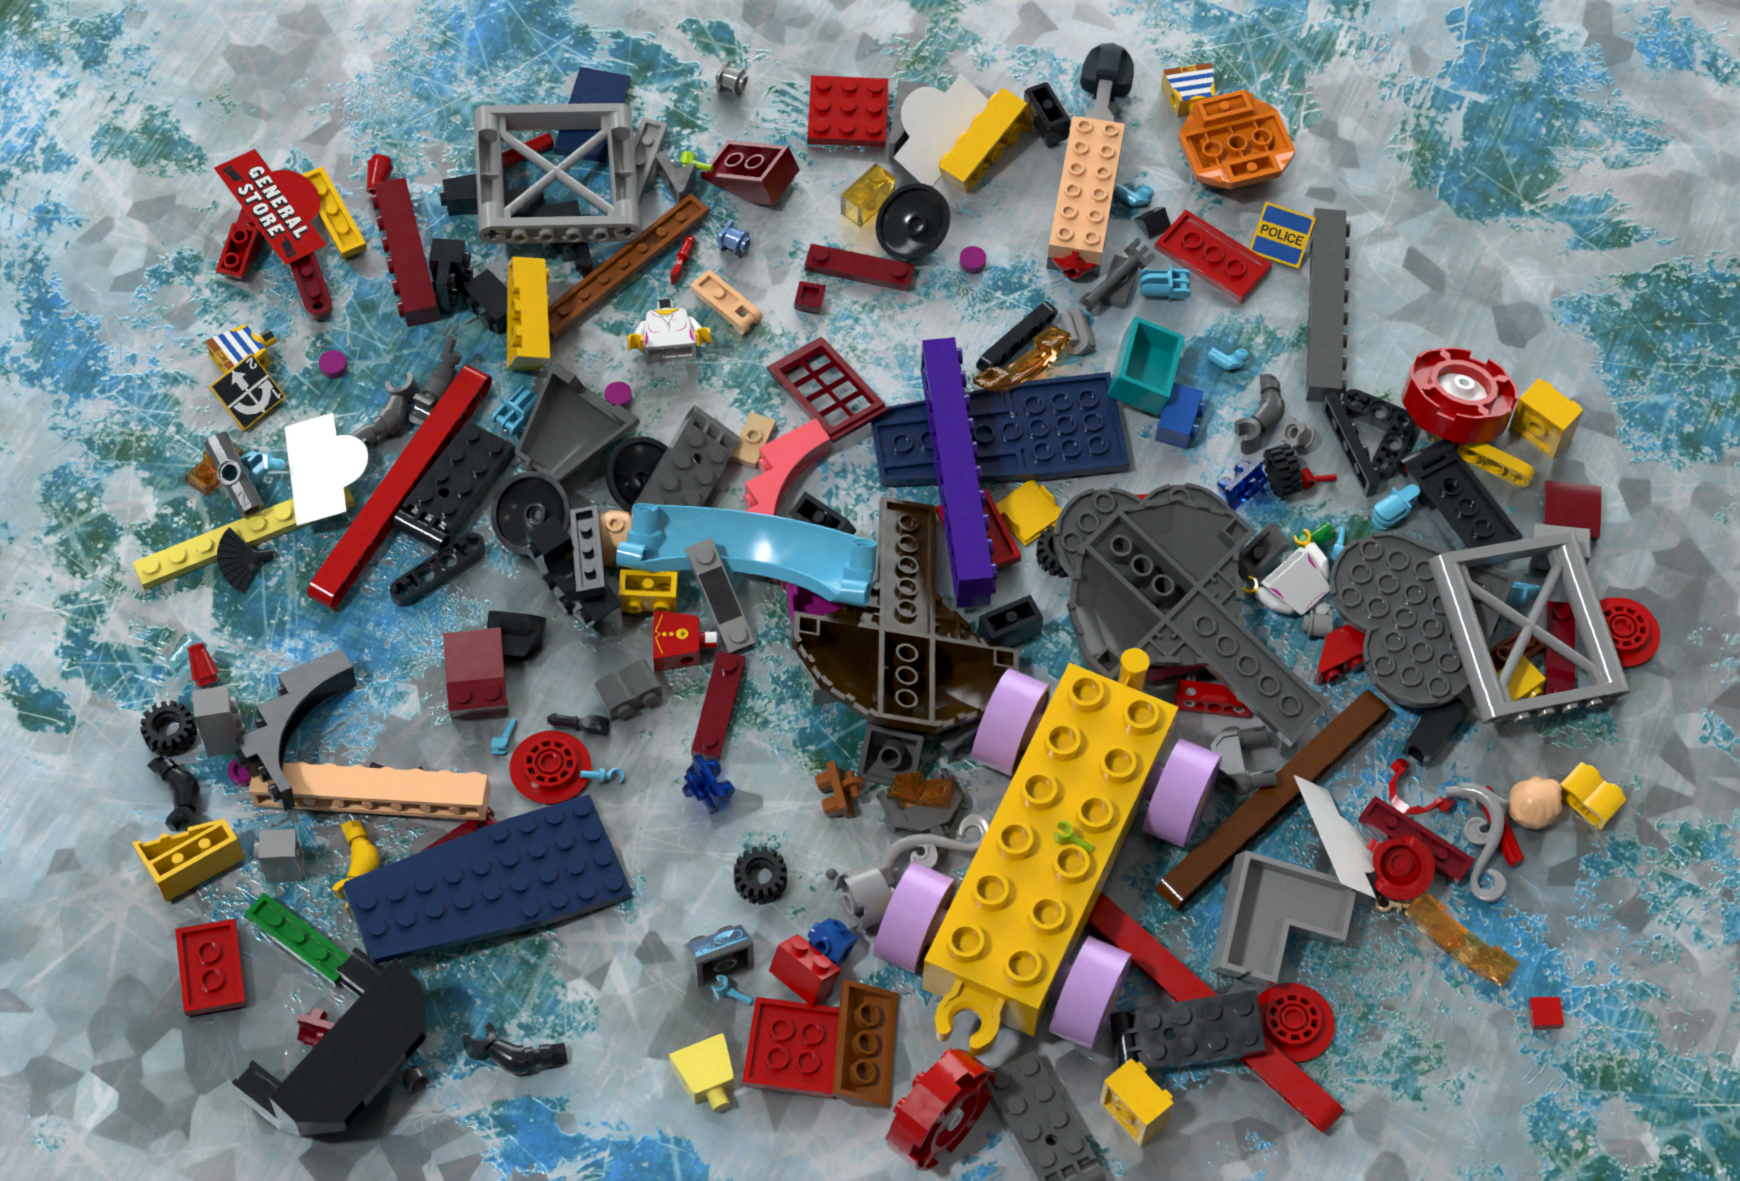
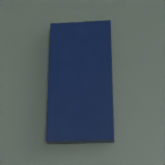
M580 67L568 104H624L631 83V76ZM601 129L560 130L554 146V154L569 156ZM607 139L582 159L605 163L608 156Z

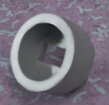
M413 1066L406 1068L402 1081L410 1093H416L427 1086L430 1077L421 1067Z

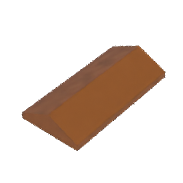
M843 979L841 984L832 1095L851 1106L887 1109L890 1107L898 993Z

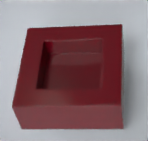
M799 281L794 309L821 313L826 285Z

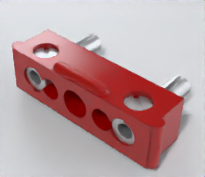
M1196 671L1192 672V681H1190L1191 672L1186 674V680L1179 679L1178 690L1175 693L1173 705L1179 707L1178 710L1242 718L1253 717L1254 713L1224 685L1196 681Z

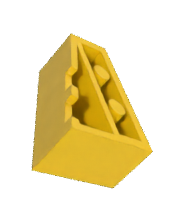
M224 818L188 827L187 832L172 836L169 833L159 835L160 839L144 843L141 840L131 842L141 864L165 902L170 901L245 858L238 838Z

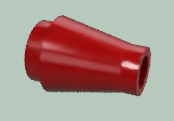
M374 154L367 161V193L371 195L376 194L374 183L388 180L393 170L392 160L389 157Z
M204 642L188 646L191 680L195 681L196 686H204L218 681L217 673H219V670L205 648Z

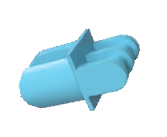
M1172 265L1169 266V270H1141L1140 294L1141 296L1168 297V302H1170L1171 298H1188L1191 295V291L1188 289L1190 287V280L1187 279L1190 276V271L1187 269H1172Z
M523 384L508 401L504 398L502 399L501 406L492 414L490 421L492 423H499L500 428L503 430L508 429L509 434L512 436L516 435L522 427H526V421L529 419L539 395H536L533 390L528 389Z
M1410 484L1399 492L1393 487L1391 494L1374 506L1372 514L1373 526L1378 530H1385L1402 519L1408 521L1410 511L1415 508L1418 499L1419 487Z

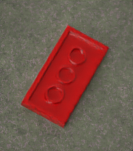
M1185 210L1156 241L1154 249L1239 303H1242L1270 272L1273 265L1188 210Z

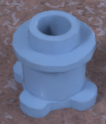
M729 220L724 229L718 234V249L724 250L727 247L733 250L735 255H739L742 252L745 253L751 244L749 231H741L734 228V221Z

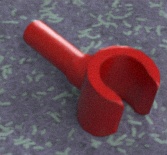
M1309 468L1300 470L1303 477L1301 478L1303 481L1302 488L1305 490L1310 489L1316 483L1337 480L1336 474L1313 476Z

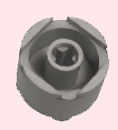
M879 862L867 863L837 875L834 879L835 891L840 889L842 898L837 899L842 914L852 928L858 926L856 930L858 932L882 922L895 891L892 886L888 887L884 878L883 867Z

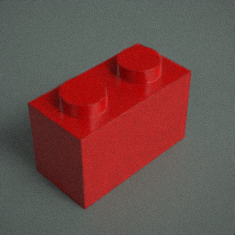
M796 934L778 944L768 971L813 1007L832 995L841 969L813 947L806 939Z

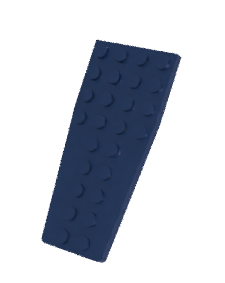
M1104 372L1031 380L965 392L970 397V411H968L969 418H973L974 434H972V440L977 442L978 458H976V465L981 467L982 482L1053 479L1129 470L1130 463L1115 398L1107 396L1112 380L1111 373ZM925 400L887 407L888 413L870 422L880 483L884 486L937 484Z
M590 794L502 820L347 880L343 885V894L368 958L373 964L548 925L632 898V890Z

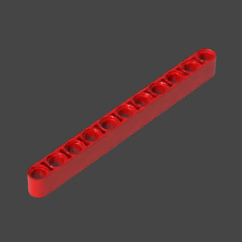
M465 365L313 577L307 589L308 598L331 609H335L340 604L392 530V522L395 515L400 509H404L402 504L482 402L491 387L492 376L469 365Z
M1102 892L1100 893L1087 923L1112 946L1131 953V963L1172 1000L1179 1002L1217 996L1214 991ZM1266 1038L1267 1054L1238 1058L1322 1134H1325L1345 1113V1110L1337 1101Z

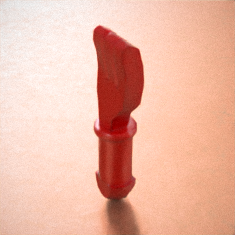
M693 236L685 237L680 251L676 254L677 261L670 272V283L672 285L679 281L683 272V264L689 260V255L695 244Z

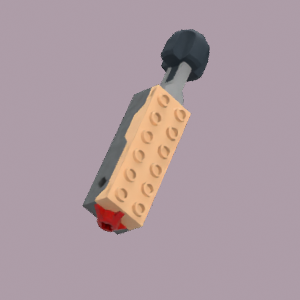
M1104 43L1096 46L1089 52L1083 63L1080 78L1081 88L1085 92L1093 93V98L1096 99L1095 106L1085 113V117H1072L1050 236L1046 269L1061 271L1066 277L1076 279L1083 275L1099 277L1125 126L1124 123L1113 122L1114 116L1108 109L1109 102H1114L1115 97L1127 96L1131 91L1134 77V64L1130 54L1124 47L1114 43Z

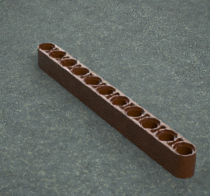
M1369 689L1365 690L1276 773L1277 786L1258 789L1158 883L1155 892L1176 911L1181 910L1234 861L1235 855L1242 853L1303 796L1294 775L1316 784L1385 719L1391 708Z

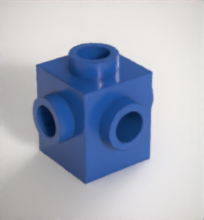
M828 918L820 924L818 922L815 923L807 935L810 939L809 943L837 966L847 961L859 938L849 931L844 923L832 918Z

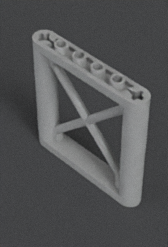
M622 103L483 105L475 109L473 119L479 238L483 242L488 244L632 241L641 235L632 111L628 105ZM601 129L557 166L507 132L517 130ZM606 139L608 142L612 205L565 173ZM501 141L547 172L546 175L506 207L504 204ZM555 180L560 181L607 214V216L511 218L513 214Z
M1575 531L1447 552L1437 555L1428 561L1482 724L1513 719L1514 723H1519L1530 719L1531 715L1537 714L1538 718H1544L1554 714L1556 710H1561L1562 713H1569L1579 709V706L1585 705L1586 709H1590L1603 704L1602 701L1616 699L1630 692ZM1547 554L1551 566L1527 618L1473 582L1467 569ZM1559 577L1561 578L1588 659L1537 625ZM1470 594L1522 628L1499 678ZM1531 636H1534L1586 671L1592 685L1516 701L1511 700L1507 688Z

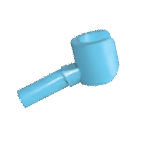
M1345 527L1339 528L1338 538L1331 553L1333 560H1336L1339 553L1345 548L1343 546L1346 533Z
M510 719L502 737H492V754L508 753L509 739L517 723L516 719Z
M716 975L717 981L724 985L721 988L711 985L716 997L725 998L730 996L748 1005L751 1004L753 998L730 987L726 976Z

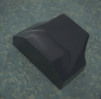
M489 611L487 629L501 627L503 655L526 657L535 647H543L547 619L531 614Z

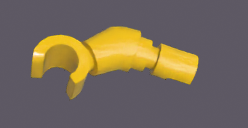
M355 820L341 824L347 843L350 846L351 864L347 878L340 880L332 887L333 893L340 899L345 897L343 894L345 881L379 868L378 850L368 840L369 836L365 827L361 826L360 821ZM346 901L345 910L348 913V915L352 917V914Z

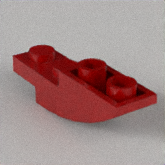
M243 207L237 222L231 225L216 268V273L242 279L248 272L265 239Z

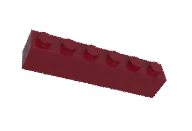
M406 178L374 183L376 194L371 195L374 211L380 210L381 214L376 216L379 232L385 231L386 237H381L384 253L390 252L391 258L386 259L389 274H395L396 280H391L394 295H400L401 301L397 302L400 318L405 317L407 327L440 321Z

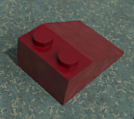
M727 140L709 163V165L714 166V170L712 172L704 170L700 176L703 180L752 203L774 205L800 169L789 146Z
M501 627L443 633L448 709L451 718L508 713Z

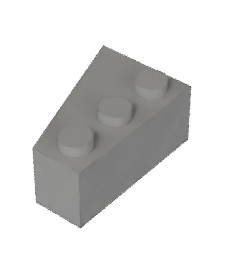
M228 686L192 691L194 718L208 757L230 754L237 751L235 738L245 735L247 732L245 723L242 721V714L236 696Z

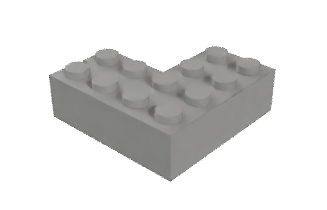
M1244 851L1235 855L1209 971L1233 978L1241 976L1240 980L1265 987L1276 984L1288 932L1332 945L1346 941L1357 890L1341 884L1338 877L1253 852Z

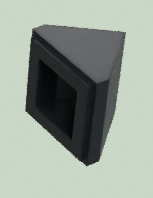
M1155 207L1134 218L1135 223L1148 239L1166 231L1171 226L1165 207Z

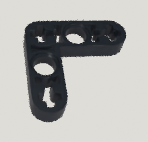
M1350 389L1343 394L1342 398L1347 407V415L1386 432L1373 457L1372 465L1379 470L1381 480H1387L1394 475L1397 469V461L1402 459L1417 427L1415 421L1404 408L1361 390ZM1353 400L1358 401L1355 406L1350 405ZM1366 404L1369 405L1367 412L1363 411ZM1374 409H1381L1386 413V417L1377 418L1372 414V411ZM1403 421H1406L1408 424L1402 434L1398 431ZM1390 440L1398 441L1401 444V448L1397 450L1388 447L1387 442ZM1386 456L1390 459L1385 469H1382L1380 465H1382Z

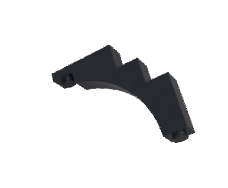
M503 169L504 204L506 207L531 186L510 190L506 171ZM476 174L443 179L444 190L439 191L441 206H447L448 215H478ZM542 191L513 214L511 218L581 216L578 200L546 205ZM587 242L549 243L564 262L574 261L576 272L581 271L583 279L593 271Z

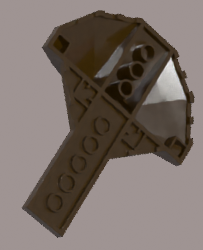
M882 496L879 502L878 582L872 586L867 607L843 604L842 608L835 612L830 611L824 616L795 611L792 617L791 644L820 689L873 724L935 734L983 717L990 698L1003 674L1009 668L1019 672V649L991 645L984 637H977L970 630L971 625L956 610L952 612L942 603L943 598L936 592V506Z

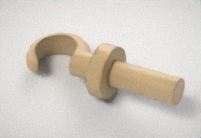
M1381 896L1375 901V906L1380 912H1388L1392 908H1397V912H1402V908L1422 909V902L1390 900L1389 906L1383 908L1378 904L1382 899Z

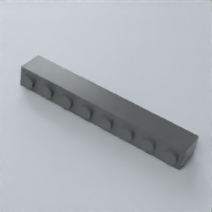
M1314 208L1313 217L1316 218L1310 238L1306 401L1324 402L1326 394L1336 392L1338 398H1340L1341 393H1345L1347 387V377H1342V370L1346 371L1348 356L1343 354V348L1347 347L1348 332H1344L1343 328L1344 325L1347 326L1349 310L1344 309V303H1348L1349 287H1345V281L1349 279L1350 265H1345V259H1349L1350 243H1346V237L1350 236L1351 222L1346 221V210Z

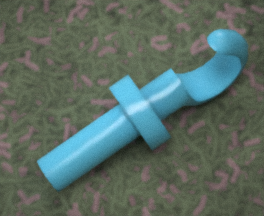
M599 768V772L580 770V778L598 779L599 783H603L604 779L611 780V775L618 773L622 777L619 783H622L625 780V773L619 768H613L609 772H605L604 768Z

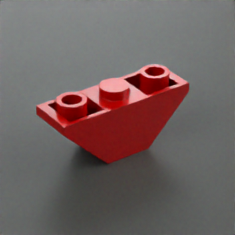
M1347 624L1326 635L1314 680L1317 686L1324 682L1332 683L1341 674L1349 670L1352 672L1357 671L1364 666L1362 648L1365 634Z

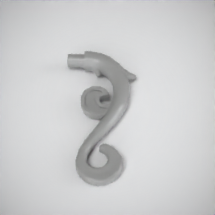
M1460 782V785L1446 786L1447 798L1461 797L1462 799H1469L1473 805H1477V801H1479L1488 810L1491 827L1487 833L1481 832L1483 827H1487V822L1481 817L1469 819L1465 824L1464 831L1466 838L1471 844L1485 846L1470 876L1471 893L1481 902H1496L1506 893L1507 882L1505 877L1495 869H1488L1486 874L1491 876L1495 883L1491 889L1487 890L1480 888L1478 878L1500 844L1505 822L1501 805L1508 804L1509 802L1478 783Z
M970 814L964 817L960 823L958 834L960 837L965 838V833L969 828L977 827L981 832V837L974 843H964L933 834L909 835L895 841L893 844L891 839L887 838L879 863L883 867L884 878L888 887L892 886L894 888L896 884L894 877L899 871V868H894L897 859L906 851L916 847L924 848L925 853L923 856H919L916 851H913L910 862H916L933 869L939 859L936 847L968 852L977 851L991 824L990 821L980 814Z

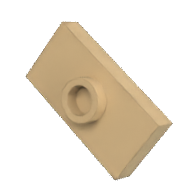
M750 412L739 435L740 440L730 457V461L756 469L758 465L757 460H759V447L769 442L776 427V420Z

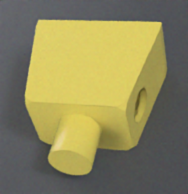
M723 1033L669 1054L672 1071L695 1104L709 1100L713 1112L723 1111L730 1106L726 1092L735 1088V1079Z

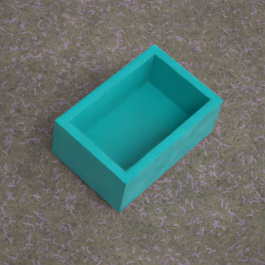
M1135 316L1123 335L1107 396L1158 416L1170 398L1185 336Z

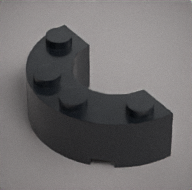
M552 516L526 534L528 544L524 546L525 550L535 561L542 574V577H540L542 585L547 591L550 592L552 590L558 598L557 603L564 613L570 612L582 625L592 626L622 605V602L607 583V594L584 599L578 598L571 536L555 516Z

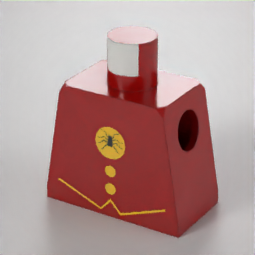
M653 610L654 672L696 666L700 664V649H717V631L700 632L698 616Z

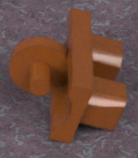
M835 760L827 762L828 770L815 776L817 786L822 793L832 789L834 792V796L823 799L821 802L824 813L828 817L841 814L847 819L855 817L851 796L853 800L861 797L859 791L865 788V779L859 776L855 777L853 770H849L844 774L842 768H837Z

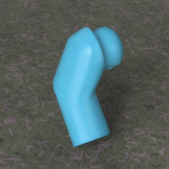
M1120 184L1115 189L1113 195L1129 206L1134 207L1151 203L1154 190L1150 186H1144L1140 189V192H1132Z
M1212 348L1207 356V360L1224 370L1243 368L1248 363L1249 353L1245 349L1239 348L1233 355H1225L1219 350Z

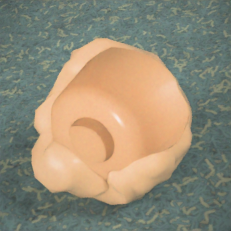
M1534 776L1526 781L1518 782L1511 788L1509 793V815L1520 826L1527 829L1541 830L1546 826H1550L1562 812V787L1558 781L1542 779L1540 776Z

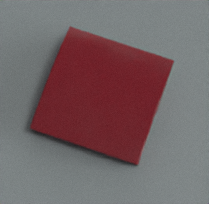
M1545 480L1542 506L1544 508L1543 524L1590 529V539L1598 540L1601 528V486Z

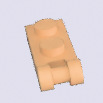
M710 269L690 284V291L732 324L734 329L741 335H744L750 329L749 326L752 323L756 324L763 318L761 311ZM741 311L746 314L743 318L738 315Z

